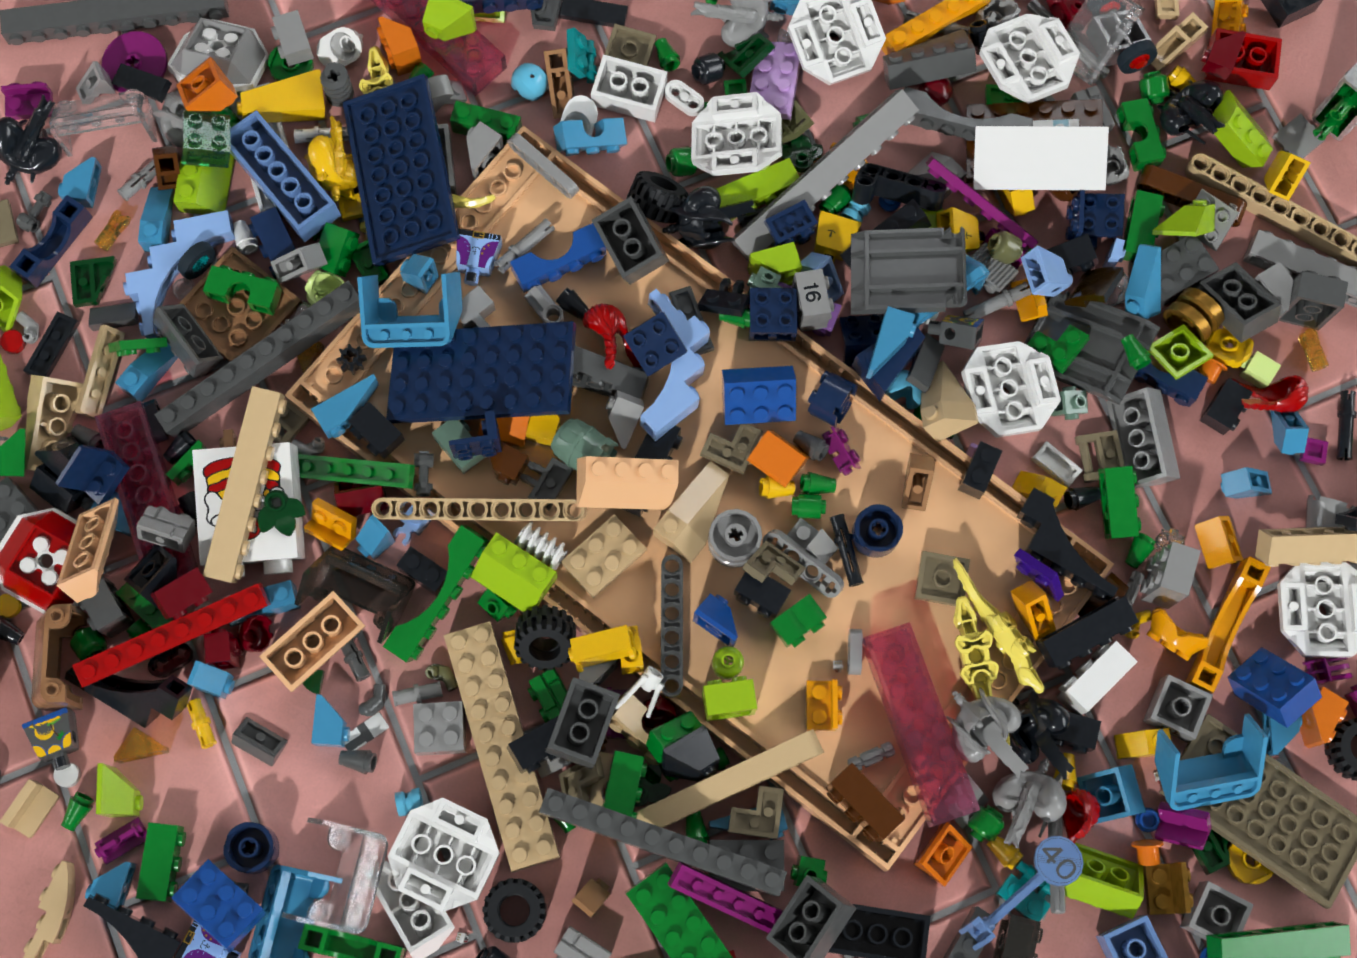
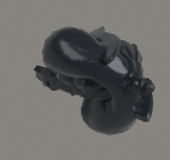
M1189 80V85L1180 92L1170 89V99L1164 106H1157L1161 111L1159 119L1162 129L1167 134L1179 136L1187 133L1205 145L1206 142L1191 132L1188 125L1193 124L1197 127L1202 124L1212 134L1218 131L1217 128L1225 127V124L1217 121L1216 117L1213 116L1215 109L1223 100V90L1219 84L1213 81L1202 80L1193 83Z
M44 95L41 96V100L34 109L29 121L22 120L18 122L11 117H2L0 119V160L9 166L5 177L6 185L13 182L12 180L15 179L19 171L30 174V183H33L36 174L51 170L61 159L62 146L54 138L48 137L46 130L43 129L45 121L55 105V102L51 100L47 102Z
M702 186L690 192L681 206L671 208L673 212L678 214V221L676 224L667 225L666 228L662 229V232L668 234L679 232L682 238L678 241L685 246L710 250L718 247L721 243L735 241L732 237H725L723 226L718 221H723L732 226L731 218L756 212V209L751 207L754 205L752 199L720 207L721 197L717 189L711 186Z
M1035 691L1029 694L1028 701L1020 704L1019 700L1015 698L1012 703L1020 711L1022 722L1015 732L1009 733L1012 750L1027 765L1033 763L1039 757L1040 747L1051 764L1062 775L1063 780H1066L1067 771L1071 773L1075 768L1060 751L1051 735H1061L1070 727L1068 711L1054 700L1039 699Z

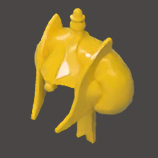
M332 115L330 116L331 138L325 135L314 137L308 145V153L304 156V159L307 160L309 171L313 178L322 188L331 192L332 199L338 202L340 195L346 198H353L355 195L353 189L358 184L352 153H344L342 123L336 121Z

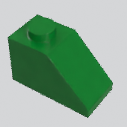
M19 429L0 446V476H25L26 429Z

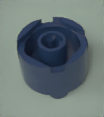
M825 371L819 383L821 385L818 391L814 389L808 399V402L811 403L808 412L836 427L837 423L840 424L852 404L850 402V395H856L858 386L833 372Z
M876 504L865 508L857 516L851 534L853 536L852 541L858 552L868 557L879 558L890 554L895 549L903 534V524L900 517L892 511L893 509L886 505ZM874 527L878 528V532H881L880 535H876L873 531Z
M244 822L235 826L228 833L223 848L224 857L227 863L239 872L248 874L262 873L268 870L278 859L279 841L276 834L269 827L259 823ZM250 843L256 844L254 853L247 851L250 849Z

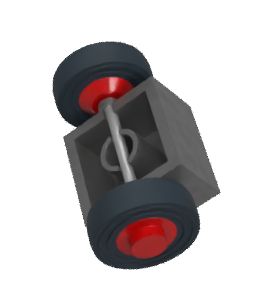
M1090 0L1087 5L1093 17L1086 34L1100 60L1106 67L1118 64V67L1124 74H1131L1142 70L1154 61L1158 54L1157 48L1133 7L1123 8L1127 0Z

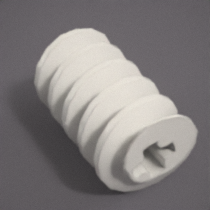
M529 522L520 531L514 544L518 543V547L523 550L526 548L527 553L530 555L534 553L536 559H542L544 564H550V568L556 570L567 555L568 550L566 552L563 551L565 543L562 542L559 546H556V537L548 541L549 532L541 536L539 535L541 527L533 531L531 530L533 522Z

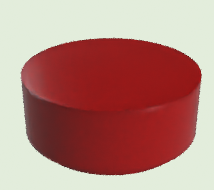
M8 330L0 338L1 347L9 354H18L25 348L26 342L23 341L22 334L17 330Z

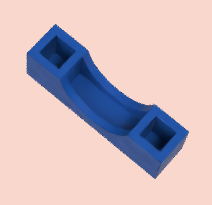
M591 223L573 232L572 246L564 256L554 260H545L529 252L510 261L511 270L523 293H525L534 286H542V284L549 281L555 282L570 271H579L583 265L589 262L595 263L600 261L606 255V246L594 224Z

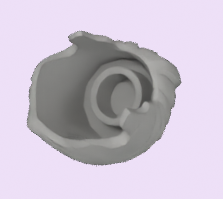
M991 0L988 5L977 12L975 21L986 20L987 25L991 28L1019 17L1021 9L1014 0Z
M1108 145L1106 185L1111 186L1127 180L1129 167L1124 158L1122 148L1120 146L1115 148Z

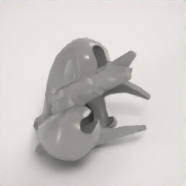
M730 0L732 5H714L695 1L693 7L696 9L691 12V16L702 15L708 18L721 19L725 23L721 29L722 40L731 47H735V44L746 41L758 33L769 38V35L763 31L766 22L769 20L779 22V20L784 19V16L780 15V13L769 12L768 2L774 0Z
M178 89L167 93L162 110H155L152 113L160 118L165 137L177 147L183 148L184 139L195 140L196 129L214 142L225 147L220 138L222 133L216 125L206 118L210 117L212 111H187Z
M979 688L981 698L972 702H968L961 693L958 694L957 691H953V699L960 705L961 711L956 719L946 716V719L953 725L952 743L958 756L967 762L976 763L983 759L985 755L991 753L987 750L988 746H990L991 750L1012 770L1017 779H1020V772H1025L1029 767L1012 750V746L1006 742L1008 733L1015 732L1021 725V714L1018 708L1004 698L986 696L982 688Z
M1047 758L1040 762L1038 770L1021 771L1020 779H1017L1016 775L1011 773L1001 778L993 789L994 805L1004 812H1012L1013 816L1011 826L1004 840L1005 844L1010 845L1013 842L1015 847L1019 848V842L1026 831L1033 811L1043 820L1038 835L1040 838L1048 822L1057 821L1065 812L1067 800L1062 788L1063 778L1061 774H1058L1055 779L1046 775L1049 767V760Z

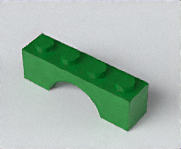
M310 923L304 924L298 949L336 958H404L406 947Z

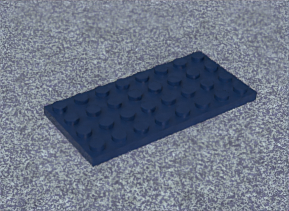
M421 74L342 102L372 264L375 267H379L460 239L428 77L425 74Z
M575 322L456 329L452 341L444 346L395 347L393 349L386 419L392 424L485 419L484 412L493 410L496 418L570 414L576 338Z

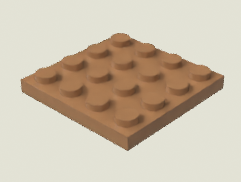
M233 246L214 265L217 267L225 265L239 273L248 271L253 273L255 277L262 279L264 277L273 278ZM208 272L179 303L186 306L220 354L231 362L280 328L298 309L302 301L280 283L282 294L274 316L252 310L247 303L250 292L247 290L236 292L230 304L208 299L203 292Z

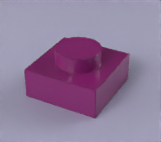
M1308 437L1305 453H1300L1299 461L1323 466L1326 463L1328 442Z

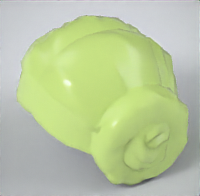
M316 270L309 277L304 287L307 292V301L312 306L345 282L333 273Z

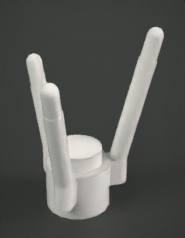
M648 666L640 678L624 693L625 695L617 703L615 709H619L639 687L647 692L655 690L646 713V717L650 718L658 696L664 688V684L661 683L664 678L662 673L656 668Z

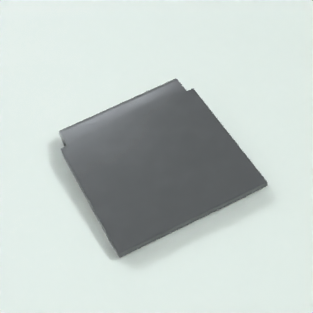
M951 227L945 231L944 228L864 230L851 234V315L885 314L888 306L909 313L946 312V308L962 307L967 304L965 229L963 227H960V232L956 234L951 232Z
M1066 291L1065 295L1060 293L1054 297L1050 296L1046 302L1048 316L1037 319L1024 344L1027 345L1037 331L1057 341L1070 324L1089 335L1090 340L1063 374L1053 369L1055 379L1120 405L1138 371L1130 367L1121 340L1133 334L1148 351L1160 327L1147 319L1102 302L1090 301L1086 308L1065 305L1064 301L1070 294L1068 291Z

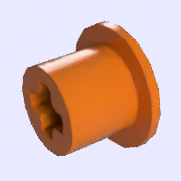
M1210 359L1200 366L1198 372L1208 377V383L1215 384L1221 372L1228 371V367L1215 359Z
M1142 839L1131 842V846L1137 849L1139 865L1154 866L1160 864L1159 847L1164 845L1163 841Z

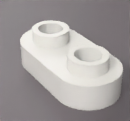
M671 80L666 84L665 98L667 101L688 116H698L704 109L703 97L682 81ZM673 92H678L679 95H678V96H674V95H672V93H673ZM692 104H694V105H696L697 107H696V108H690L689 106L692 105Z

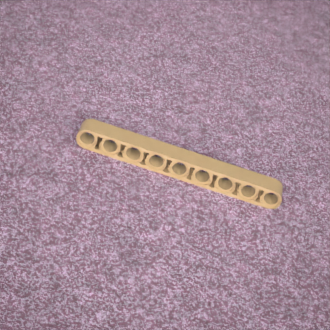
M1198 153L1194 155L1185 168L1187 178L1244 200L1247 203L1246 210L1342 263L1357 267V255L1355 251L1357 252V236L1290 200L1287 201L1269 193L1265 186L1205 154ZM1214 175L1218 176L1221 180H1217ZM1254 197H1257L1261 202L1256 201ZM1334 240L1338 241L1340 243V246L1337 245Z
M378 498L371 507L372 513L376 518L392 520L581 521L585 518L588 511L587 508L580 507V515L577 517L571 516L569 510L571 505L576 503L575 499ZM384 502L388 503L390 508L386 515H383L380 510ZM408 502L413 505V512L409 516L404 512V506ZM432 502L437 506V512L433 516L427 511L428 505ZM457 502L461 507V512L459 515L454 516L451 512V506ZM478 503H482L485 507V511L481 516L476 515L474 510ZM502 503L507 504L509 508L508 514L504 517L498 512V507ZM526 503H529L533 508V512L529 517L524 516L522 513V507ZM550 503H553L557 508V512L553 517H549L546 514V507Z
M814 729L637 811L636 819L664 828L824 753Z

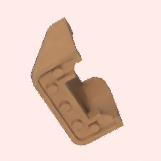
M56 604L51 606L36 623L31 699L33 705L41 710H60L65 707L71 710L83 709V697L74 695L71 691L72 686L66 685L60 680L62 638H72L74 632L79 627L87 626L88 614L72 604Z

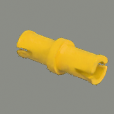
M200 698L190 700L186 707L193 722L191 727L193 730H196L201 748H210L217 744L210 727L211 720L206 716Z

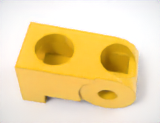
M637 625L628 626L633 634L636 658L630 659L629 656L621 658L622 675L644 672Z

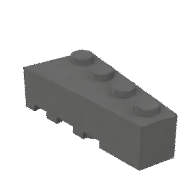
M964 29L883 56L885 81L890 90L977 72L975 47Z
M575 345L572 386L608 397L614 396L616 391L619 390L641 400L643 399L649 376L646 375L642 368L630 367L614 360L615 366L611 370L607 369L604 364L606 357Z

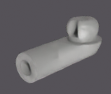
M21 311L15 320L24 327L23 341L33 344L39 338V324L24 311Z

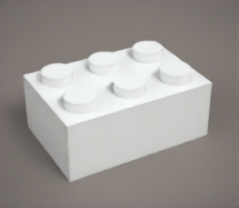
M603 55L591 91V100H593L598 108L655 122L665 92L668 71Z
M1117 641L1110 645L1106 644L1099 647L1091 655L1093 660L1089 659L1086 663L1084 662L1074 672L1077 676L1073 675L1058 688L1061 692L1056 698L1071 713L1077 715L1087 713L1138 662Z

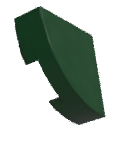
M315 671L302 684L310 692L321 695L325 671Z

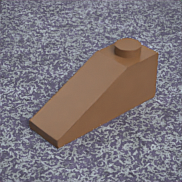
M567 48L543 51L554 119L561 118L566 104L574 97L573 76L568 70Z

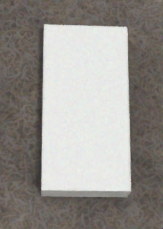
M1047 441L1031 459L1060 484L1067 487V489L1083 471V469Z

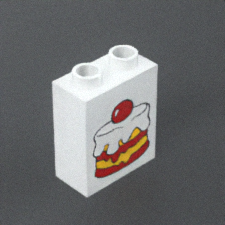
M290 442L273 443L272 447H275L272 461H268L266 470L269 471L266 484H262L260 494L263 497L260 508L255 510L256 526L254 531L249 533L250 549L247 556L244 555L241 564L263 563L264 575L293 573L292 560L306 559L303 516L295 518L296 528L291 536L280 533L275 527L262 533L257 519L258 513L265 507L264 499L270 491H283L287 494L288 498L298 499L302 503L298 447ZM236 446L192 450L200 566L206 565ZM275 498L273 505L275 507L280 506L281 499Z

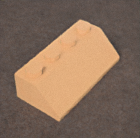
M595 456L577 458L576 507L668 510L671 507L678 487V460Z
M116 497L78 516L56 585L77 603L94 597L99 590L98 586L104 573V566L117 525L119 500Z
M332 591L259 657L282 683L293 692L366 626L340 597Z

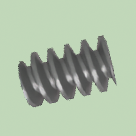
M329 63L321 73V84L328 102L333 106L342 107V102L353 99L354 90L348 71L342 64Z

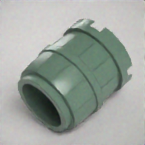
M573 418L564 422L556 432L551 443L554 455L563 461L565 465L576 471L577 458L585 456L616 457L618 452L614 449L615 446L618 447V443L609 437L606 438L593 426Z

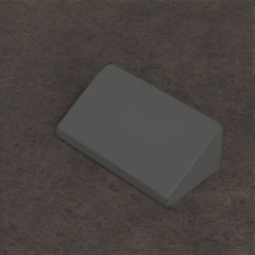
M136 302L91 308L88 321L89 327L92 331H98L100 325H107L112 328L138 325L139 318Z
M246 717L233 733L231 742L269 766H273L288 740Z

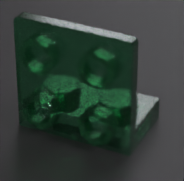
M184 111L181 164L228 168L231 153L230 115Z

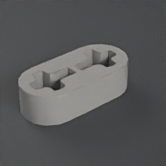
M849 629L848 675H861L862 629Z

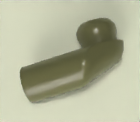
M432 664L426 668V676L429 679L444 681L449 692L458 688L457 681L448 666Z

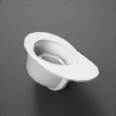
M340 27L323 36L317 44L319 61L325 67L333 62L340 63L345 67L356 61L363 49V34H359L354 29Z
M574 96L566 104L560 122L582 120L585 132L592 136L594 124L597 122L598 117L597 107L593 100L587 96Z

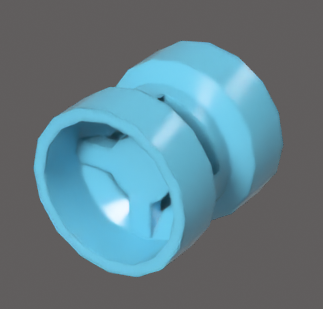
M851 199L849 207L845 208L840 216L862 222L863 216H867L871 211V206L869 204H857Z
M419 787L407 793L403 791L395 792V803L399 817L406 816L410 810L424 805Z

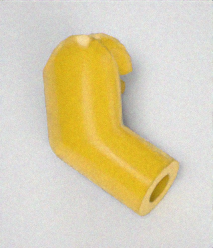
M1147 609L1135 613L1139 622L1132 625L1133 630L1125 634L1127 638L1136 639L1139 637L1140 625L1151 621L1150 610Z

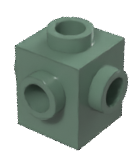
M761 266L757 274H751L747 286L750 288H781L778 285L781 276Z
M1076 386L1063 387L1062 391L1059 392L1061 402L1054 409L1051 417L1065 416V420L1079 419L1080 414L1088 413L1086 390H1076Z

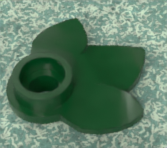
M804 134L792 140L791 144H782L781 158L783 160L790 158L796 171L801 173L807 171L813 165V161L820 159L823 154L822 145H812L809 137Z
M270 491L264 499L265 507L258 513V526L262 533L275 527L280 533L291 536L296 528L295 518L304 516L306 514L305 508L298 499L288 498L287 494L283 491ZM275 498L281 499V505L278 507L273 505Z
M648 765L645 777H640L638 787L642 788L643 796L640 798L639 803L635 802L634 806H643L647 802L656 803L669 795L671 787L660 783L662 775L660 765Z

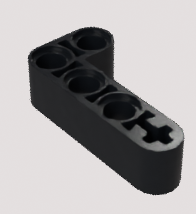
M866 163L860 168L855 177L852 200L857 204L867 205L871 203L874 196L904 204L914 199L922 209L939 211L943 207L946 185L936 180L877 164Z

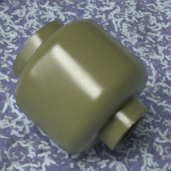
M1007 231L995 233L989 239L988 249L990 256L1004 264L1013 263L1023 253L1021 239Z

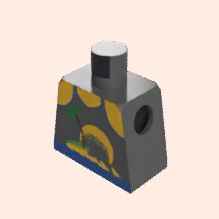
M947 315L941 322L930 320L928 334L939 335L940 344L974 350L982 340L984 319Z
M65 707L22 724L23 730L39 759L45 762L53 760L57 771L71 766L68 754L79 749L76 715L73 710Z

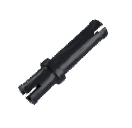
M1348 390L1340 392L1341 403L1340 410L1337 413V417L1340 418L1337 459L1343 460L1345 457L1344 461L1352 460L1354 419L1357 417V412L1354 411L1356 392L1350 391V394H1348Z
M845 515L832 516L830 521L836 537L834 538V543L838 544L849 587L861 585L864 581L862 580L851 541L853 536L849 534Z

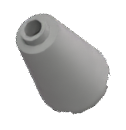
M1308 495L1306 528L1344 527V525L1335 524L1336 514L1351 510L1355 506L1348 509L1346 508L1348 503L1320 496L1319 500H1313L1314 495Z

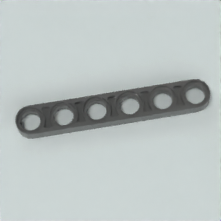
M674 554L664 557L661 564V673L664 676L661 681L664 684V688L661 691L670 698L677 697L683 687V562L679 556ZM667 561H677L679 569L676 572L667 571L665 568ZM673 583L678 586L679 592L677 595L669 596L665 592V587L668 584ZM670 607L676 608L679 611L678 618L669 620L665 616L666 609ZM675 631L679 635L678 642L675 644L667 643L665 640L667 632ZM669 655L676 656L679 660L678 666L675 668L667 667L665 664L666 657ZM670 679L676 680L679 684L678 690L673 693L668 692L665 689L666 681Z

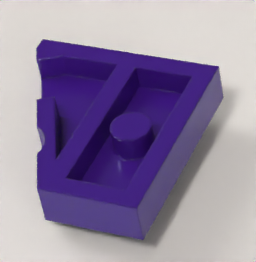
M1021 548L1014 554L1017 563L1016 567L1022 574L1029 576L1055 601L1058 602L1064 596L1057 572Z

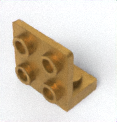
M1186 862L1143 866L1148 915L1191 913L1194 901L1192 893H1189L1188 882L1191 881V873L1189 867H1186Z

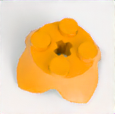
M1158 607L1152 611L1151 627L1146 635L1172 652H1176L1183 659L1189 661L1193 654L1209 646L1208 637H1204L1203 634L1184 631L1175 625L1164 609L1162 610Z

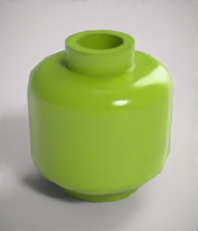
M724 646L718 649L712 659L714 673L724 680H731L737 677L744 666V658L741 652L731 646Z

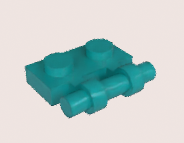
M576 28L567 29L568 70L579 79L586 77V82L592 84L595 82V76L597 75V67L594 61L596 57L594 41L587 40L585 35Z
M1020 860L1015 868L1023 874L1019 879L1013 874H1009L995 894L1006 901L1037 873L1034 866L1031 864L1028 866ZM1046 881L1039 885L1040 889L1037 893L1032 891L1014 907L1015 910L1034 925H1038L1050 908V904L1044 900L1047 894L1050 895V884Z

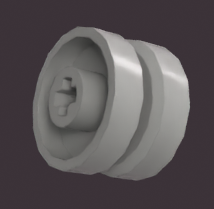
M740 509L724 511L711 524L708 536L710 553L721 565L731 568L743 567L760 547L762 540L761 526L757 519L747 511ZM735 536L739 539V541H735V539L731 537Z

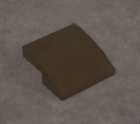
M1102 267L1084 273L1064 301L1065 305L1086 308L1090 301L1106 303L1125 275L1123 267Z

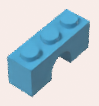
M606 118L594 124L595 137H591L585 132L582 120L561 121L553 126L557 151L566 153V156L578 155L579 152L586 151L587 155L600 153V150H607V153L619 152L621 147L627 145L624 119Z

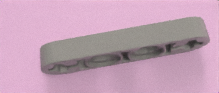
M514 133L507 140L508 145L516 154L567 198L572 199L579 192V187L570 177L520 134Z
M774 529L764 536L763 543L766 540L771 543L773 538L776 537L778 541L774 546L779 550L786 544L788 547L783 552L787 555L790 550L796 551L799 555V561L797 562L806 568L800 577L823 595L833 598L843 590V579L784 532ZM809 565L815 566L818 569V576L810 575L807 567ZM823 575H826V577L823 579V581L820 582L819 579H820ZM831 582H834L835 586L831 590L829 588V585Z

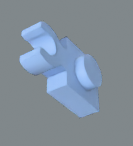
M1115 239L1105 256L1106 260L1102 267H1115L1118 262L1121 263L1126 253V250L1123 249L1125 240Z
M413 505L406 511V515L412 514ZM400 520L404 525L396 528L392 535L394 538H397L401 533L406 534L405 539L402 541V544L406 546L411 541V534L415 532L419 536L432 520Z

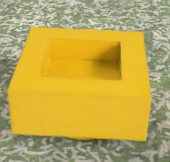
M356 193L353 198L340 197L338 203L343 222L364 217L359 193Z

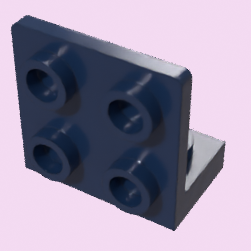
M1080 190L1077 196L1073 197L1071 206L1067 207L1066 219H1069V227L1067 226L1066 240L1070 241L1080 237L1083 233L1085 190ZM1089 237L1094 250H1096L1098 237Z
M1085 193L1082 235L1088 233L1089 237L1113 238V242L1116 238L1123 239L1125 194Z
M804 199L769 217L764 221V224L775 241L773 247L791 242L799 243V245L807 243L811 240L810 236L815 232L814 230L818 222Z
M750 288L749 341H795L797 335L796 288Z
M660 312L623 336L647 376L656 373L687 353L685 345L664 312Z
M883 314L839 318L844 340L843 362L848 367H852L856 355L876 343Z
M494 410L484 412L485 420H481L484 436L449 441V447L455 459L458 458V460L465 461L477 455L492 457L497 455V452H502L499 426Z
M79 445L66 467L60 473L55 484L58 487L85 491L100 505L109 501L130 467L114 451Z

